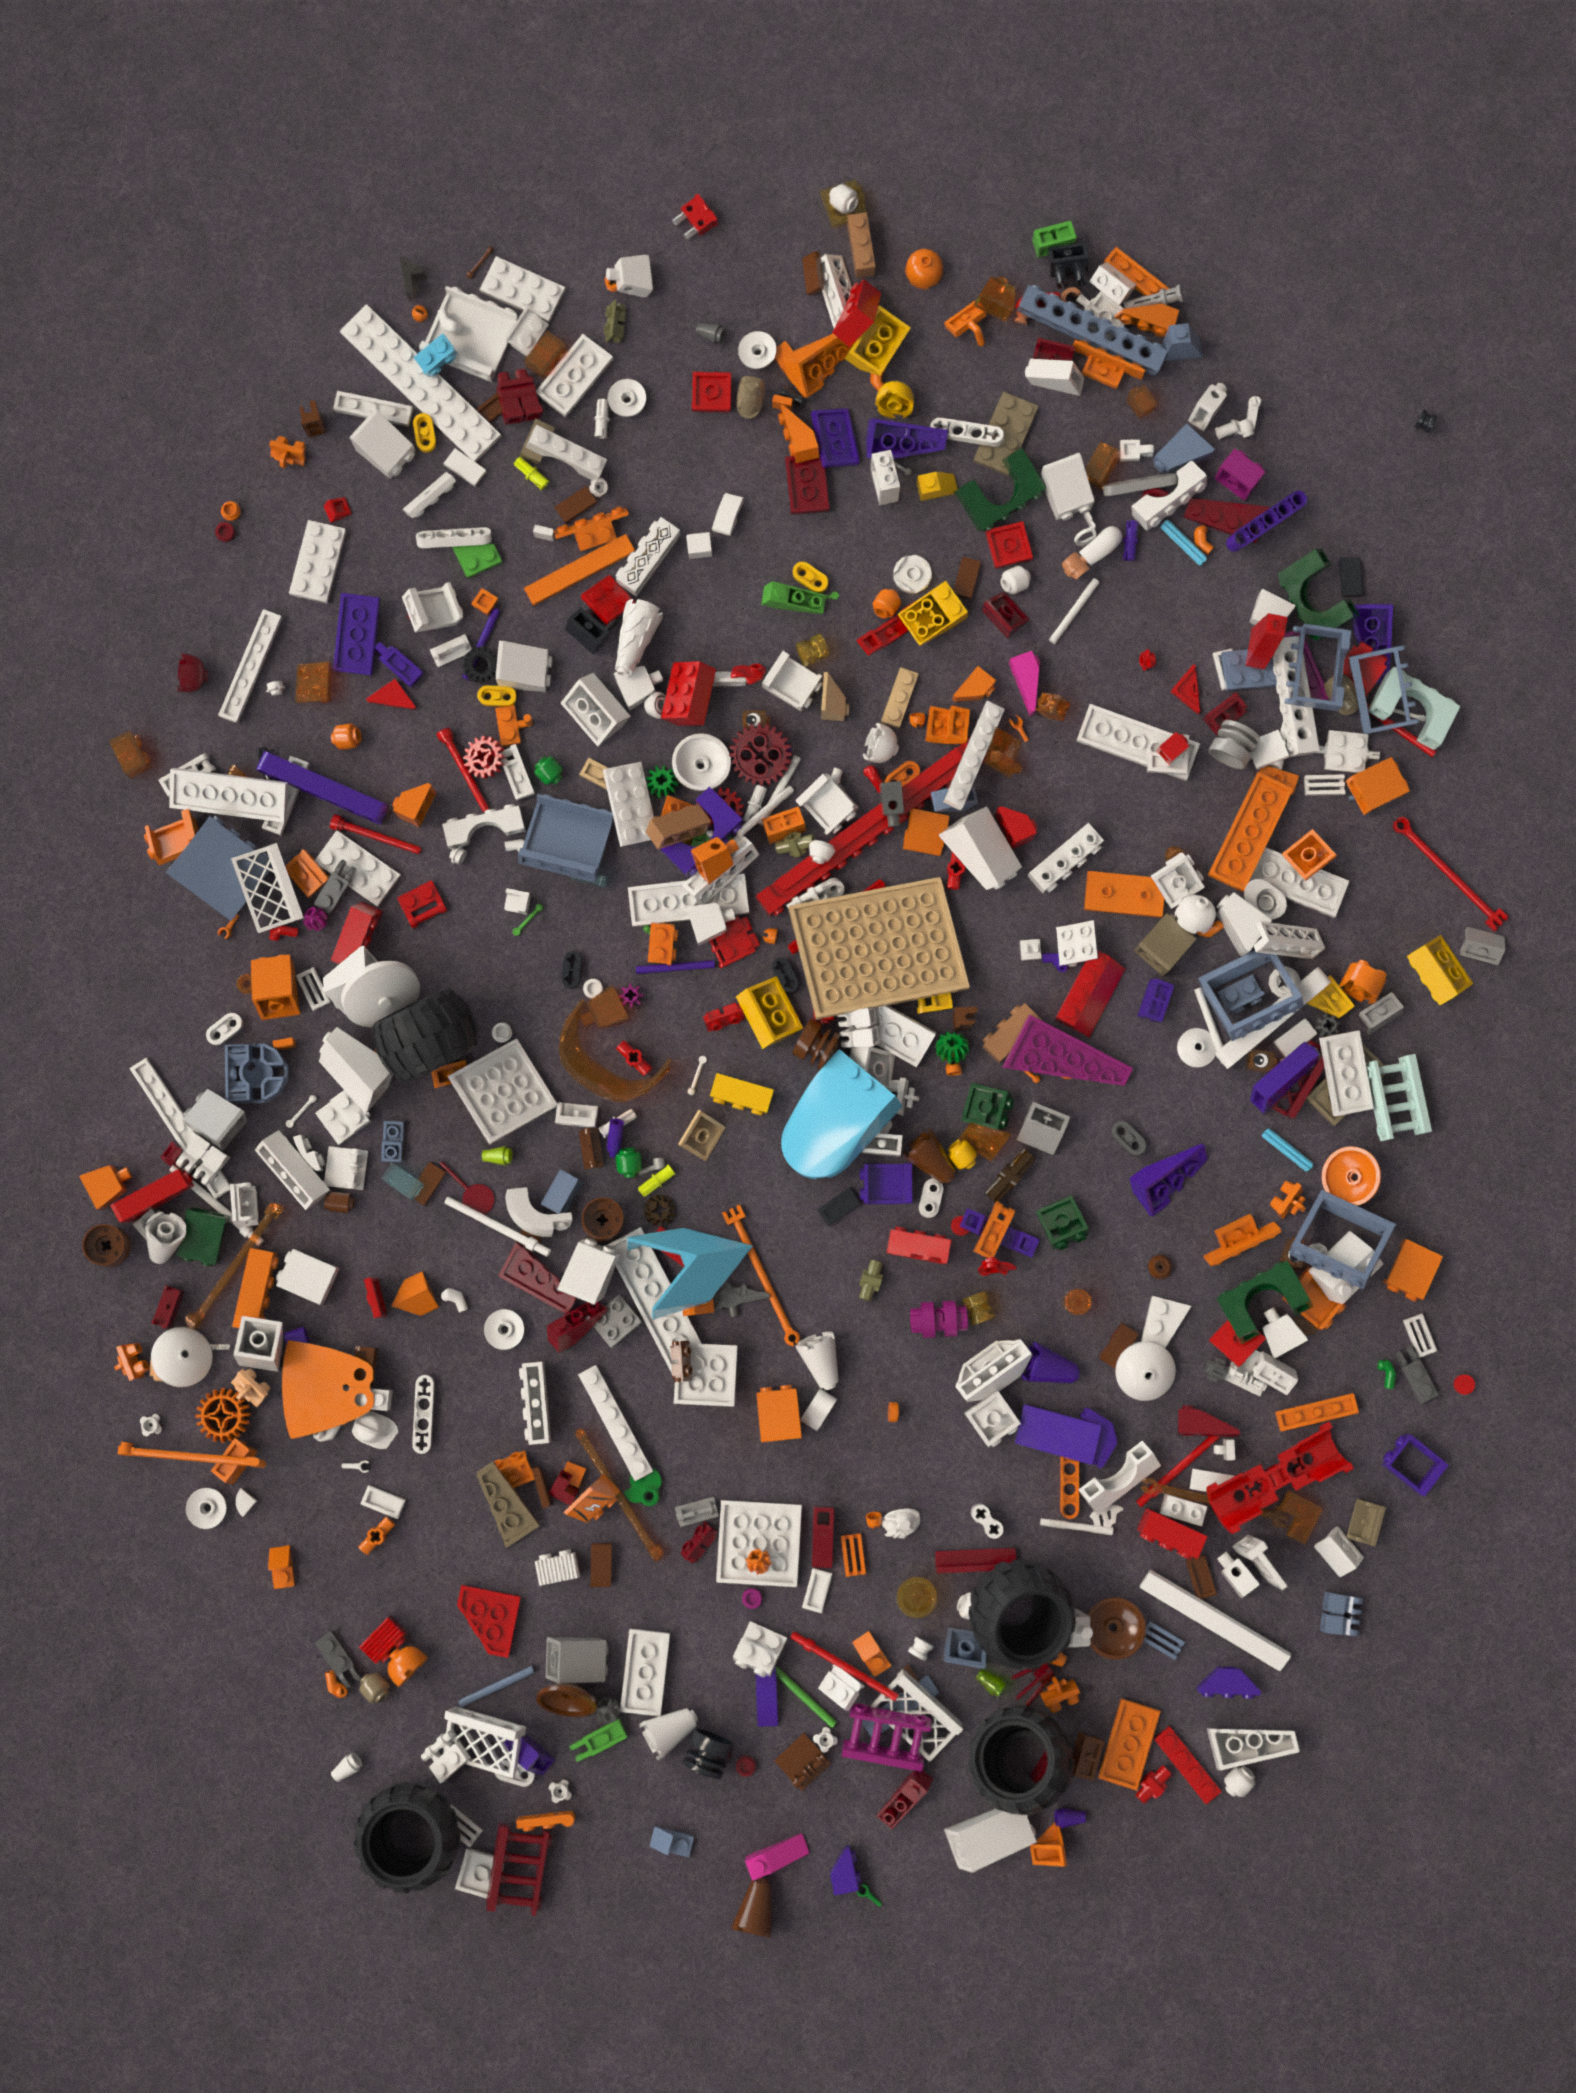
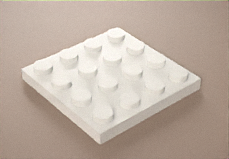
M517 1039L448 1077L489 1145L557 1107L556 1101Z
M721 1500L716 1582L797 1587L802 1505ZM760 1548L762 1553L764 1551L768 1552L772 1565H769L767 1572L757 1575L755 1571L750 1573L745 1559L748 1558L751 1551Z

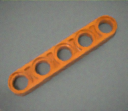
M1060 1456V1511L1065 1518L1073 1519L1079 1513V1461ZM1067 1463H1072L1075 1466V1471L1071 1475L1064 1472V1466ZM1071 1483L1075 1486V1492L1072 1495L1065 1494L1064 1487L1066 1484ZM1073 1504L1075 1507L1074 1514L1066 1515L1064 1512L1065 1505Z

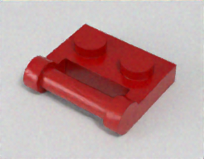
M432 880L397 897L412 929L418 927L417 924L439 913L447 912ZM436 901L438 906L413 917V912Z

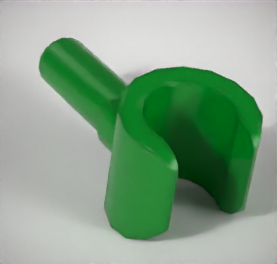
M862 1883L861 1885L866 1888V1893L862 1894L858 1890L856 1891L858 1896H866L880 1907L882 1902L872 1895L867 1884Z

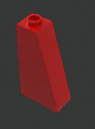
M1268 613L1251 629L1246 667L1262 670L1266 668L1284 638L1287 623L1286 616Z
M177 1169L110 1206L119 1223L135 1222L150 1209H157L194 1187L192 1183L193 1177L185 1169Z

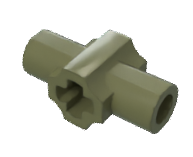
M796 831L785 836L784 841L776 842L775 848L778 855L790 853L794 858L800 857L807 852L809 844L816 839L813 834L802 836L801 833Z
M870 1260L868 1270L864 1269L859 1286L862 1287L859 1295L860 1299L871 1302L874 1291L878 1292L883 1275H880L883 1263Z

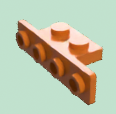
M1074 341V351L1089 357L1082 375L1114 389H1117L1124 373L1142 380L1145 369L1137 363L1131 364L1121 356L1110 355L1102 348L1096 349L1086 341Z
M622 506L616 507L610 513H598L592 519H580L575 521L574 525L559 526L554 531V536L558 539L574 533L579 549L583 551L617 539L611 521L627 516L629 513L627 508H622Z
M1248 1214L1214 1231L1220 1248L1205 1254L1204 1259L1210 1266L1219 1265L1224 1260L1238 1256L1241 1252L1254 1248L1267 1239L1275 1238L1282 1232L1281 1228L1275 1222H1271L1257 1229L1253 1216Z

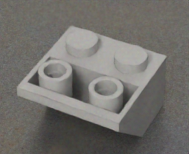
M1032 1102L1017 1141L1054 1155L1070 1117Z

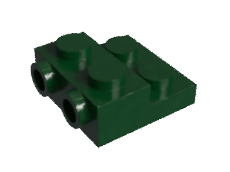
M971 1083L961 1121L981 1126L985 1129L1002 1132L1003 1128L1006 1129L1008 1126L1009 1118L1006 1116L1008 1109L1011 1110L1013 1107L1014 1098H1012V1094L1008 1091Z
M1072 1195L1036 1210V1215L1053 1250H1064L1069 1246L1068 1243L1073 1241L1077 1243L1082 1242L1087 1238L1086 1235H1089V1228Z

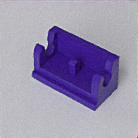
M1160 979L1149 980L1137 1017L1161 1023L1175 985Z

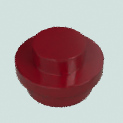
M745 1755L737 1760L736 1771L739 1775L748 1777L755 1772L756 1763L752 1757Z

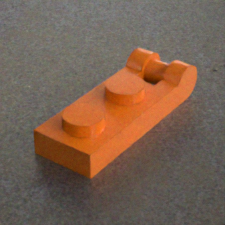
M998 1201L994 1204L991 1215L973 1252L985 1258L995 1256L1014 1216V1209L1006 1208ZM999 1213L1004 1215L1003 1221L997 1218Z
M573 1811L520 1816L516 1820L517 1829L522 1828L523 1831H531L536 1826H543L544 1829L555 1827V1824L561 1823L569 1827L573 1825L576 1816Z

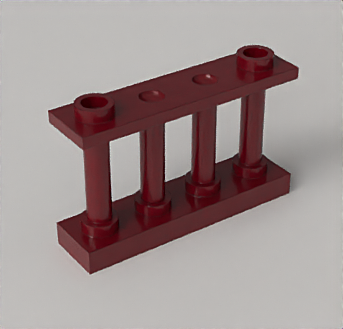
M499 1822L485 1904L487 1911L495 1912L496 1905L501 1903L530 1907L531 1915L536 1916V1912L540 1910L542 1897H539L546 1850L547 1847L550 1848L552 1835H549L548 1829L543 1828L542 1836L513 1833L509 1830L507 1823ZM516 1841L540 1844L539 1857L508 1853V1851H505L506 1843ZM514 1862L537 1865L535 1877L505 1874V1872H502L503 1863ZM512 1883L534 1886L532 1898L501 1895L498 1892L499 1885Z

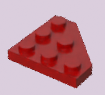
M461 1585L457 1607L484 1645L485 1650L491 1655L509 1657L521 1596Z

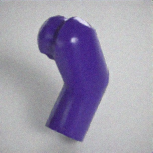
M1042 953V963H1052L1062 973L1068 970V964L1060 966L1059 953Z

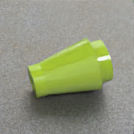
M507 1146L482 1151L483 1162L505 1166L512 1162V1149L507 1148Z

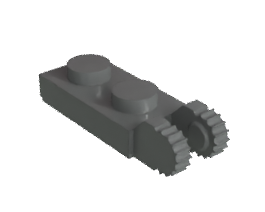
M343 859L332 872L314 905L319 908L321 907L329 915L335 911L357 870L352 866L347 871L345 877L342 876L341 872L347 863Z
M1410 1345L1406 1349L1413 1362L1407 1364L1404 1355L1400 1351L1396 1352L1395 1355L1419 1404H1422L1439 1394L1421 1360L1418 1359L1415 1350Z
M330 1631L314 1643L347 1689L352 1686L350 1680L344 1674V1671L348 1668L354 1679L357 1681L362 1679L361 1674L354 1666L355 1663L333 1631Z

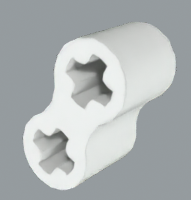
M820 1388L800 1421L817 1431L837 1398Z
M975 1504L971 1508L972 1518L983 1525L987 1536L993 1539L1000 1537L1003 1533L1002 1524L991 1517L989 1509L984 1504ZM978 1508L980 1510L985 1509V1511L983 1512L985 1516L983 1518H981L980 1516L976 1518V1510ZM991 1524H993L994 1526L998 1524L996 1528L998 1531L997 1533H989V1531L991 1530L989 1526Z

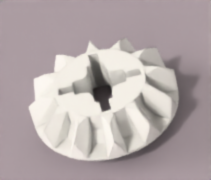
M1284 967L1294 984L1297 985L1300 982L1297 972L1290 967ZM1275 969L1269 976L1268 985L1272 993L1277 995V997H1282L1289 989L1286 986L1278 987L1281 983V976L1277 969Z

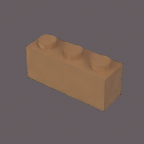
M867 212L848 215L847 227L856 278L875 276V261Z
M699 804L686 806L682 810L671 811L666 815L652 818L649 821L646 833L659 850L705 834L711 820Z
M1025 1003L1022 1006L1018 1004L1010 1012L1012 1016L1008 1020L1004 1018L996 1026L999 1030L994 1035L990 1032L982 1040L985 1042L982 1048L998 1063L1009 1054L1028 1015L1042 1020Z

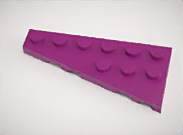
M1032 1015L1027 1016L1002 1068L1121 1086H1125L1133 1070L1132 1067Z

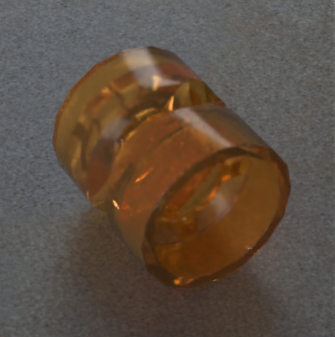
M1082 1289L1070 1290L1063 1298V1307L1072 1315L1086 1313L1092 1303L1090 1295Z

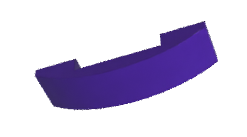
M967 1208L959 1227L981 1236L989 1218ZM1008 1226L1000 1245L1032 1258L1040 1239Z
M776 1665L771 1677L767 1675L761 1677L756 1674L758 1727L778 1726Z

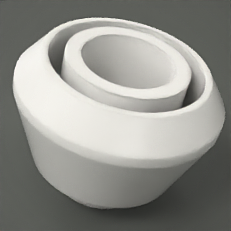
M662 692L653 693L645 700L644 704L647 714L657 719H661L666 698Z
M814 840L809 844L810 857L813 858V862L824 864L835 853L834 846L829 843Z

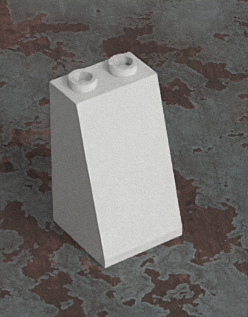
M987 806L962 817L939 834L944 843L986 890L993 887L995 889L1002 887L1006 884L1005 880L1015 877L1017 875L1016 871L1022 868Z
M336 1027L332 1033L328 1032L323 1038L324 1045L319 1051L321 1053L319 1062L356 1104L367 1113L388 1089L393 1075L384 1067L377 1053Z
M994 1809L945 1828L944 1831L958 1868L974 1872L1036 1843L1034 1837L1036 1832L1028 1821V1815L1010 1814Z

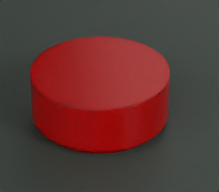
M1461 1374L1454 1379L1453 1386L1457 1393L1467 1395L1474 1390L1475 1382L1471 1376Z

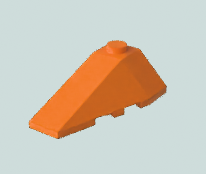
M834 334L801 347L783 358L787 377L800 393L807 398L824 385V379L828 375L833 374L835 371L833 368L839 361L844 360L851 347L847 346Z

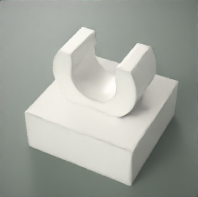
M1040 939L1020 941L1021 961L1041 959Z
M1223 1439V1445H1214V1454H1224L1225 1460H1235L1234 1439Z

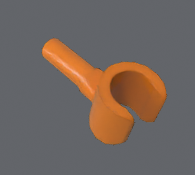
M1016 715L1018 722L1013 724L1012 720L1009 719V723L1019 731L1026 742L1029 739L1023 730V721Z
M236 914L226 927L220 928L218 935L221 936L222 932L226 930L227 935L224 939H229L232 935L231 929L239 915Z

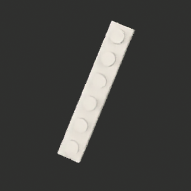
M263 609L218 714L219 717L238 724L282 621L280 615Z
M989 701L985 703L944 798V803L959 810L963 808L1005 710L1004 708Z
M597 1365L578 1374L633 1479L637 1481L653 1472Z

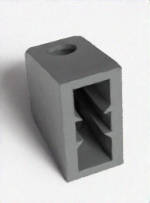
M901 781L881 783L879 786L882 815H887L888 827L900 826L899 814L904 813ZM890 801L895 802L896 809L892 810L889 808Z

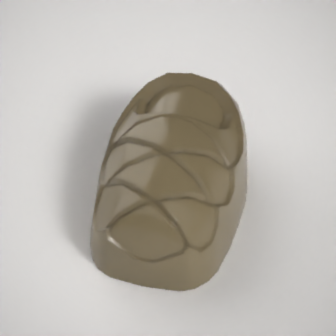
M744 376L738 388L737 410L741 417L753 419L759 414L763 406L765 384L760 378Z
M1343 674L1341 687H1345L1343 705L1338 712L1342 715L1350 716L1359 709L1355 684L1347 675ZM1334 676L1324 684L1326 695L1330 701Z

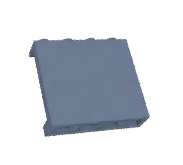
M537 794V804L523 847L520 848L518 853L519 864L595 883L612 828L613 813L606 809L599 810L591 808L586 804L579 805L566 799L559 800L550 795Z
M209 816L166 873L231 921L246 902L231 858L255 851L257 847L248 840L243 842L239 839L241 835L234 829L227 830L223 827L224 822L218 817L214 816V818H211ZM263 852L258 854L255 861L266 866L269 857ZM255 855L250 856L248 858L253 860ZM246 859L236 861L239 869L247 873L252 862ZM271 862L268 866V868L272 869ZM254 863L249 874L260 879L265 868ZM266 870L262 880L269 873V870ZM241 873L242 879L245 877L243 873ZM247 876L244 882L245 887L254 891L258 880Z

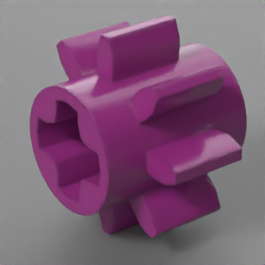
M311 907L303 915L305 919L302 921L309 931L312 929L320 931L327 925L326 919L328 916L321 907L318 910L315 907Z
M629 983V988H621L624 993L619 995V998L625 999L622 1003L623 1006L628 1003L631 1009H633V1004L641 1005L639 998L644 997V995L638 994L639 986L634 989L631 983ZM631 991L634 995H636L635 997H633L632 1001H630L629 998L626 997L629 995V992Z

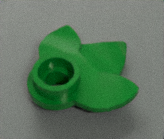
M655 1468L652 1469L653 1472L637 1481L630 1474L632 1488L624 1492L629 1501L633 1503L642 1502L646 1506L657 1504L660 1498L658 1489L661 1485V1477ZM648 1492L653 1493L654 1497L652 1500L646 1498Z

